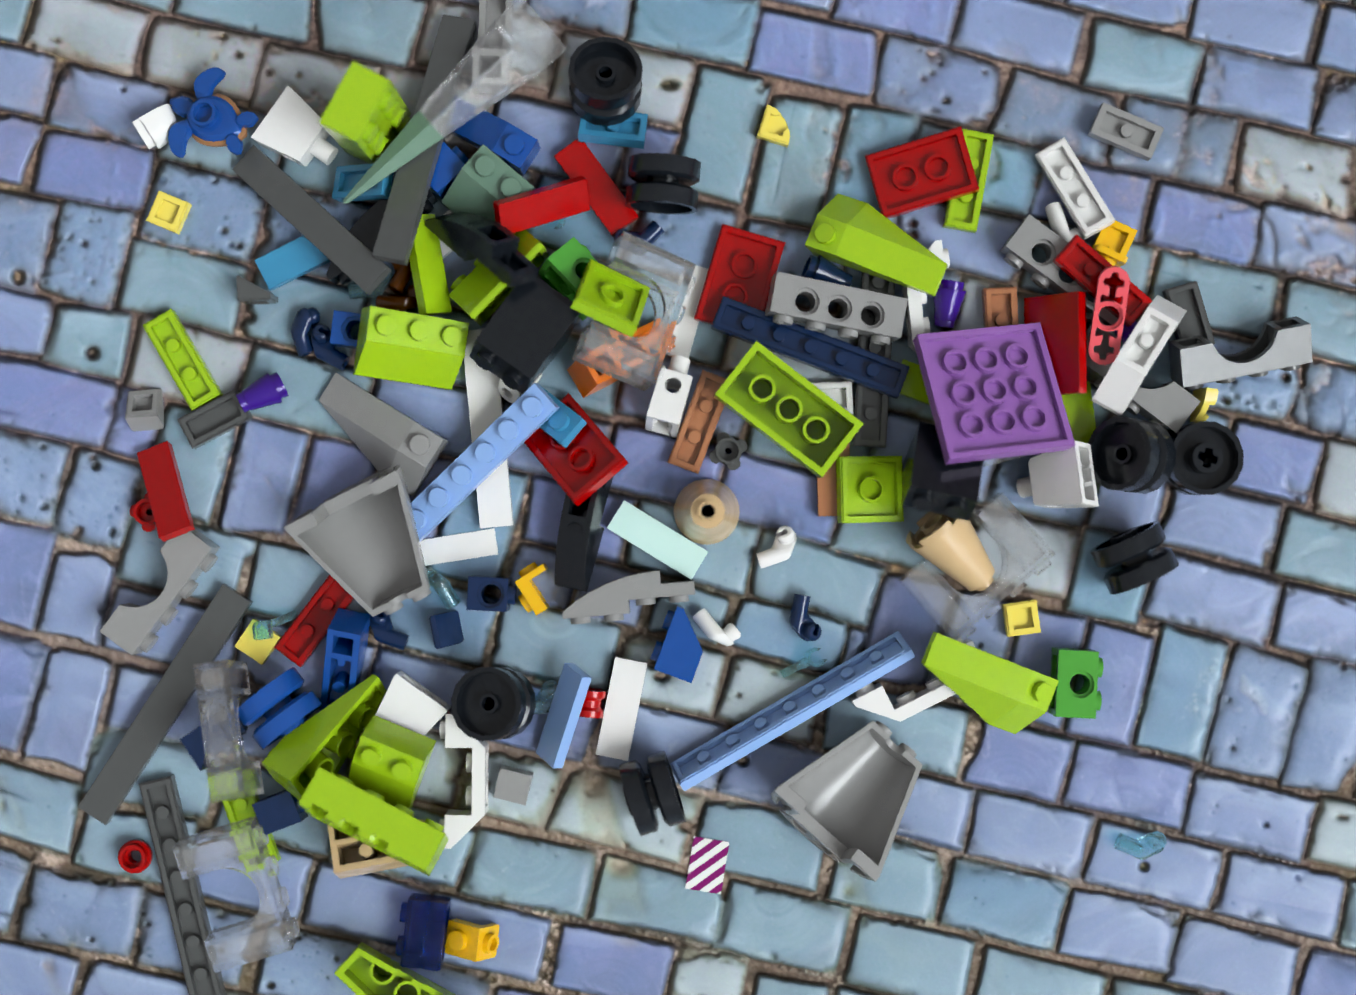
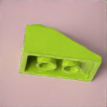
M374 715L361 734L351 763L348 779L355 782L354 785L364 791L368 788L384 797L383 801L394 807L398 803L411 810L436 740Z

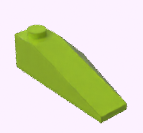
M837 194L817 214L805 246L816 257L821 255L828 261L934 297L948 266L870 204L841 194Z
M934 631L921 661V664L945 686L953 690L961 698L960 700L979 714V717L985 723L1013 734L1018 733L1047 712L1059 680Z
M372 674L295 728L288 735L284 736L263 760L262 764L271 776L299 801L319 767L337 775L347 757L353 758L356 751L354 745L361 731L365 730L372 717L376 714L387 691L379 677Z

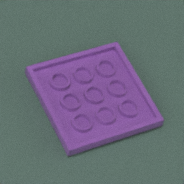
M1040 322L917 334L913 339L946 465L1065 451L1075 446Z

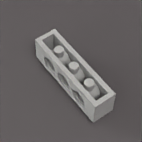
M1032 215L1026 216L1001 248L1000 252L1005 255L1004 260L1013 268L1018 270L1023 268L1032 275L1030 277L1031 281L1042 289L1050 288L1056 294L1076 291L1085 292L1073 279L1071 283L1063 282L1058 275L1059 267L1052 262L1068 242ZM1034 247L1041 248L1045 252L1046 260L1044 263H1038L1033 259L1032 249ZM1086 298V322L1090 323L1092 322L1094 303ZM1105 307L1099 312V321L1104 325H1112L1118 320Z
M777 271L772 276L765 316L773 317L772 322L781 325L791 326L794 321L806 324L805 329L825 332V328L838 330V336L857 339L858 335L871 337V343L888 346L890 341L894 342L901 338L908 299ZM802 295L809 299L811 306L808 312L800 311L795 304L797 296ZM830 302L838 303L842 307L843 314L840 319L833 318L829 314L828 306ZM862 309H868L873 312L875 316L873 325H867L862 321Z

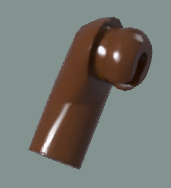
M408 261L407 266L391 263L395 273L387 287L395 293L401 294L412 276L410 261Z
M411 285L407 288V296L378 295L376 307L404 312L418 308L414 286Z

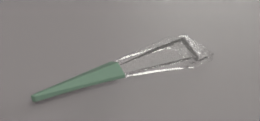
M517 0L493 21L343 200V204L350 203L450 133L541 74L567 50L565 45L525 0Z

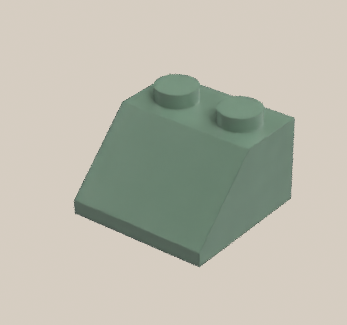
M482 144L462 167L441 203L452 213H474L495 221L493 201L534 190L535 187Z

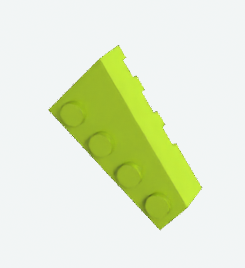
M363 942L349 954L334 973L356 995H456Z

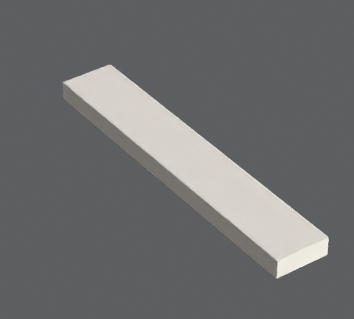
M483 329L468 330L464 357L472 443L503 414L502 396L498 391L500 378L489 370L480 368L469 357L475 340ZM507 458L476 488L480 529L514 525Z

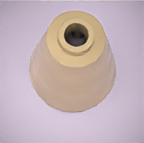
M696 480L684 487L675 501L674 519L678 529L687 539L698 544L710 545L723 541L734 531L739 520V503L735 494L728 486L717 480ZM709 504L714 508L715 512L712 517L705 518L701 514V509L704 505Z
M928 512L916 523L920 529L915 535L911 531L907 534L906 542L911 549L967 590L983 591L993 582L992 576L995 573V569L970 520L953 519L946 515Z

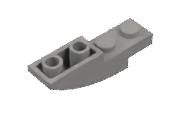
M660 570L624 576L588 592L562 612L563 619L571 618V624L591 623L590 617L604 616L605 622L624 620L623 614L630 613V600L636 599V605L656 604L655 598L669 597V603L689 601V595H695L694 580L661 583Z

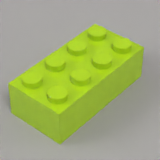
M352 61L319 123L346 153L370 164L375 163L412 118H410V110L390 80Z
M757 341L714 396L818 478H822L864 424Z

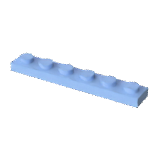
M538 383L531 385L411 502L420 542L560 408Z

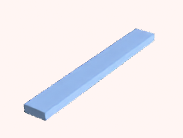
M899 631L671 762L670 765L680 786L684 791L688 790L915 657L912 649Z

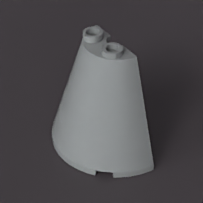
M400 465L394 466V471H392L391 467L386 468L324 500L315 509H309L284 526L287 533L372 617L382 612L386 616L390 615L404 606L401 601L412 598L414 602H417L431 593L404 472Z
M871 721L781 783L771 793L774 803L778 804L781 801L783 804L779 811L803 836L839 863L841 861L842 863L853 864L850 868L852 872L871 881H876L882 872L922 768V764L915 758L917 755L914 750L904 743H900L897 746L890 739L891 730L879 721Z

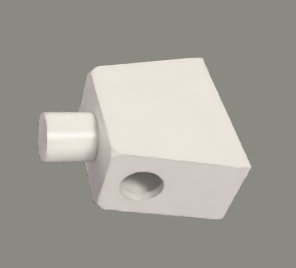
M288 85L251 136L262 147L304 167L311 162L313 157L329 165L338 153V149L326 141L330 134L319 123L321 117Z
M672 355L668 369L660 368L646 416L645 430L677 438L693 379L691 375L687 374L691 360L688 358ZM668 389H674L677 392L672 393L669 392Z
M1074 440L1075 446L1070 449L1042 453L1030 458L1028 462L1030 476L1019 478L1016 482L1017 492L1020 497L1032 496L1035 506L1045 508L1099 507L1091 445Z
M400 671L393 677L375 716L425 736L450 711L451 705L406 673Z

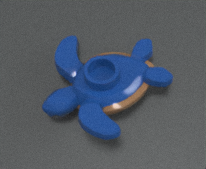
M213 67L196 77L194 91L197 100L194 102L192 99L184 96L170 99V105L174 113L180 117L187 118L175 123L169 130V146L176 157L183 158L185 156L187 142L191 136L200 144L210 147L227 146L228 150L234 155H241L243 150L242 140L247 137V128H252L259 118L250 111L241 113L238 106L229 97L222 94H213L215 87L225 78L226 73L224 70Z

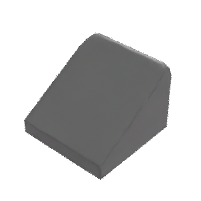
M237 275V299L246 305L276 304L278 302V297Z

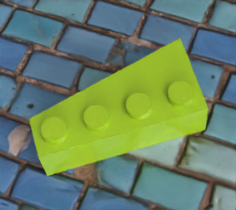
M321 767L317 769L298 803L311 817L430 876L449 840L446 834L442 832L444 829L442 825L426 818L425 822H422L413 817L414 812L398 803L394 807L383 801L384 797L368 788L364 791L354 785L355 782L343 775H334Z

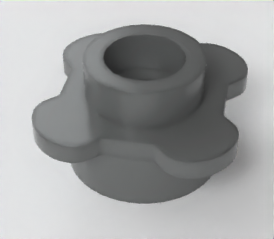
M722 432L716 437L717 445L715 450L709 454L710 460L713 463H723L730 470H736L740 467L739 460L742 453L747 450V443L743 439L736 440L730 438L728 433ZM730 448L732 452L731 454H726L725 450Z

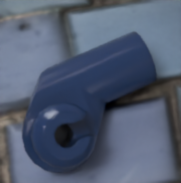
M304 307L297 311L290 328L299 357L314 353L308 333L311 325H316L320 322V314L313 307L308 309Z
M794 594L789 623L801 639L816 641L820 638L822 630L807 614L810 597Z

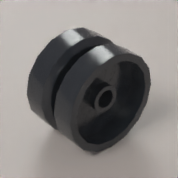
M599 37L590 39L577 47L569 63V97L573 109L581 118L592 124L610 126L622 123L634 115L641 101L643 66L639 54L631 45L617 38Z
M641 153L630 156L627 174L636 183L626 187L625 206L633 210L655 214L683 215L697 212L699 192L690 186L700 182L701 162L686 156L664 153Z
M1113 417L1103 421L1093 431L1088 442L1091 445L1095 481L1110 490L1147 494L1159 489L1169 479L1175 467L1176 450L1173 439L1165 428L1154 422L1131 417Z
M1200 421L1183 425L1177 433L1170 434L1174 442L1176 458L1175 467L1166 483L1173 490L1185 495H1213L1227 490L1238 479L1243 468L1244 452L1239 438L1228 427L1217 422Z
M1153 521L1125 530L1097 545L1090 551L1097 567L1109 568L1115 566L1103 578L1111 595L1123 593L1152 582L1179 566L1172 548L1162 547L1154 549L1162 544L1166 538L1159 521Z
M479 667L464 674L455 685L451 697L452 715L457 726L471 738L479 741L510 739L522 733L531 723L536 709L535 692L530 681L517 670L509 667Z
M665 751L648 756L646 764L649 778H646L641 764L636 760L619 765L624 797L641 836L658 831L659 820L656 811L658 808L664 822L669 827L686 822L680 794Z

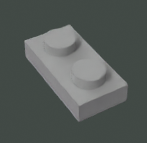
M1103 102L1097 111L1087 136L1149 161L1153 156L1164 128Z

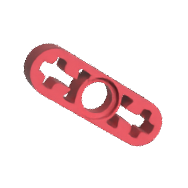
M1109 266L1102 270L1097 281L1088 353L1090 358L1099 365L1113 363L1120 352L1130 278L1127 272L1118 266ZM1113 272L1118 273V278L1124 281L1123 285H1118L1115 289V297L1122 296L1121 303L1114 300L1100 301L1102 294L1109 297L1110 288L1109 285L1104 284V279L1111 278ZM1106 306H1113L1119 312L1118 320L1112 325H1104L1099 321V312ZM1096 328L1107 332L1117 330L1115 337L1110 334L1108 336V345L1113 348V352L1106 353L1105 358H1100L1099 352L1094 350L1095 346L1101 345L1103 337L1102 333L1095 334Z

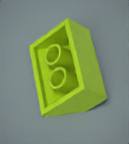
M527 230L513 233L520 238L518 251L539 268L549 257L545 246ZM476 259L473 263L476 267L468 276L462 274L453 282L450 287L453 291L449 296L481 327L499 309L514 287L509 288Z
M375 306L362 308L353 375L452 390L465 357L469 323Z

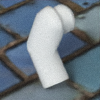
M1053 202L1045 207L1050 228L1054 233L1066 242H1069L1076 234L1082 238L1078 228L1069 230L1060 202Z
M779 527L776 531L772 548L756 553L761 569L783 562L791 557L797 541L796 533L791 527Z
M705 608L693 616V620L709 639L722 645L731 646L741 636L740 631L733 623H728L722 629Z

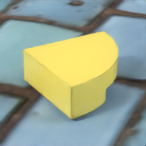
M767 104L757 138L788 148L790 140L788 125L781 113L776 108Z
M1200 388L1193 390V396L1201 402L1191 413L1190 422L1206 421L1209 418L1206 412L1209 405L1216 404L1218 389Z

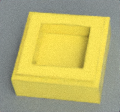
M159 190L146 221L180 235L192 204Z
M1036 599L1002 604L1007 637L1041 633Z
M255 618L252 619L234 647L263 665L282 636Z

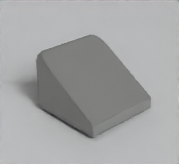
M161 388L128 391L125 419L132 431L164 429L165 420Z
M501 765L493 797L526 805L534 773Z

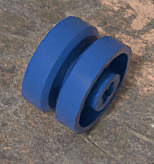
M295 667L290 668L272 680L234 711V714L243 726L253 725L263 717L266 718V721L255 729L252 736L262 750L307 721V717L323 704L313 691H306L292 700L291 696L304 683L303 677Z

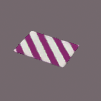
M693 837L685 889L721 894L729 842Z

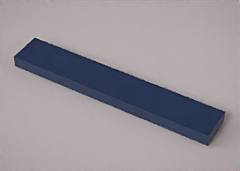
M723 296L711 329L752 345L757 341L776 354L895 399L899 397L910 366L820 332L807 330L804 326L793 323L791 326L772 322L773 317L765 316L764 311Z

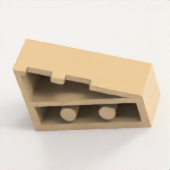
M328 826L333 871L340 879L408 866Z

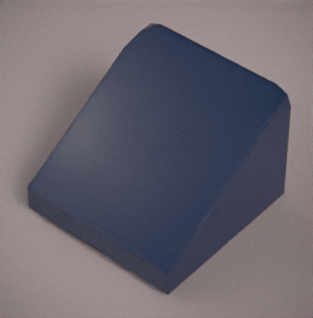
M454 610L430 616L429 622L436 649L463 642L464 637L458 611Z

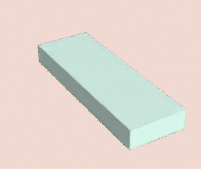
M625 500L607 529L692 580L708 554L707 550Z

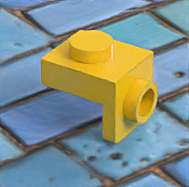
M1115 220V223L1098 232L1092 248L1112 266L1121 267L1128 260L1126 255L1138 230Z
M533 562L518 572L521 578L515 581V584L522 593L518 596L522 606L528 613L533 610L537 616L550 606L532 579L546 571L548 567L545 563L537 566Z
M458 918L448 920L444 953L474 962L494 958L499 946V924L480 925Z

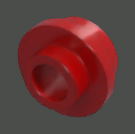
M130 840L123 844L119 850V864L129 873H140L151 864L152 850L142 840ZM133 850L140 852V861H135L132 858Z

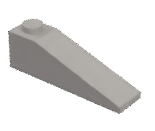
M338 373L334 374L319 399V402L378 472L389 467L394 471V466H401L408 494L415 497L449 441Z

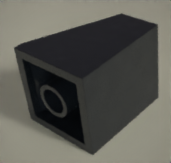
M538 277L534 281L514 286L475 340L469 357L480 368L489 370L502 379L507 387L523 394L534 384L567 343L580 312L570 308L572 305L571 300Z
M919 422L903 462L902 505L913 507L920 511L946 515L953 519L969 521L978 503L983 460L946 465L936 426Z

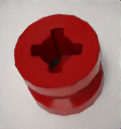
M588 688L579 717L603 718L604 711L601 708V702L606 697V691Z

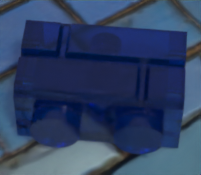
M412 893L408 898V902H402L399 920L405 923L404 935H399L396 943V955L401 956L400 966L432 971L441 970L445 956L447 925L451 906L450 897Z

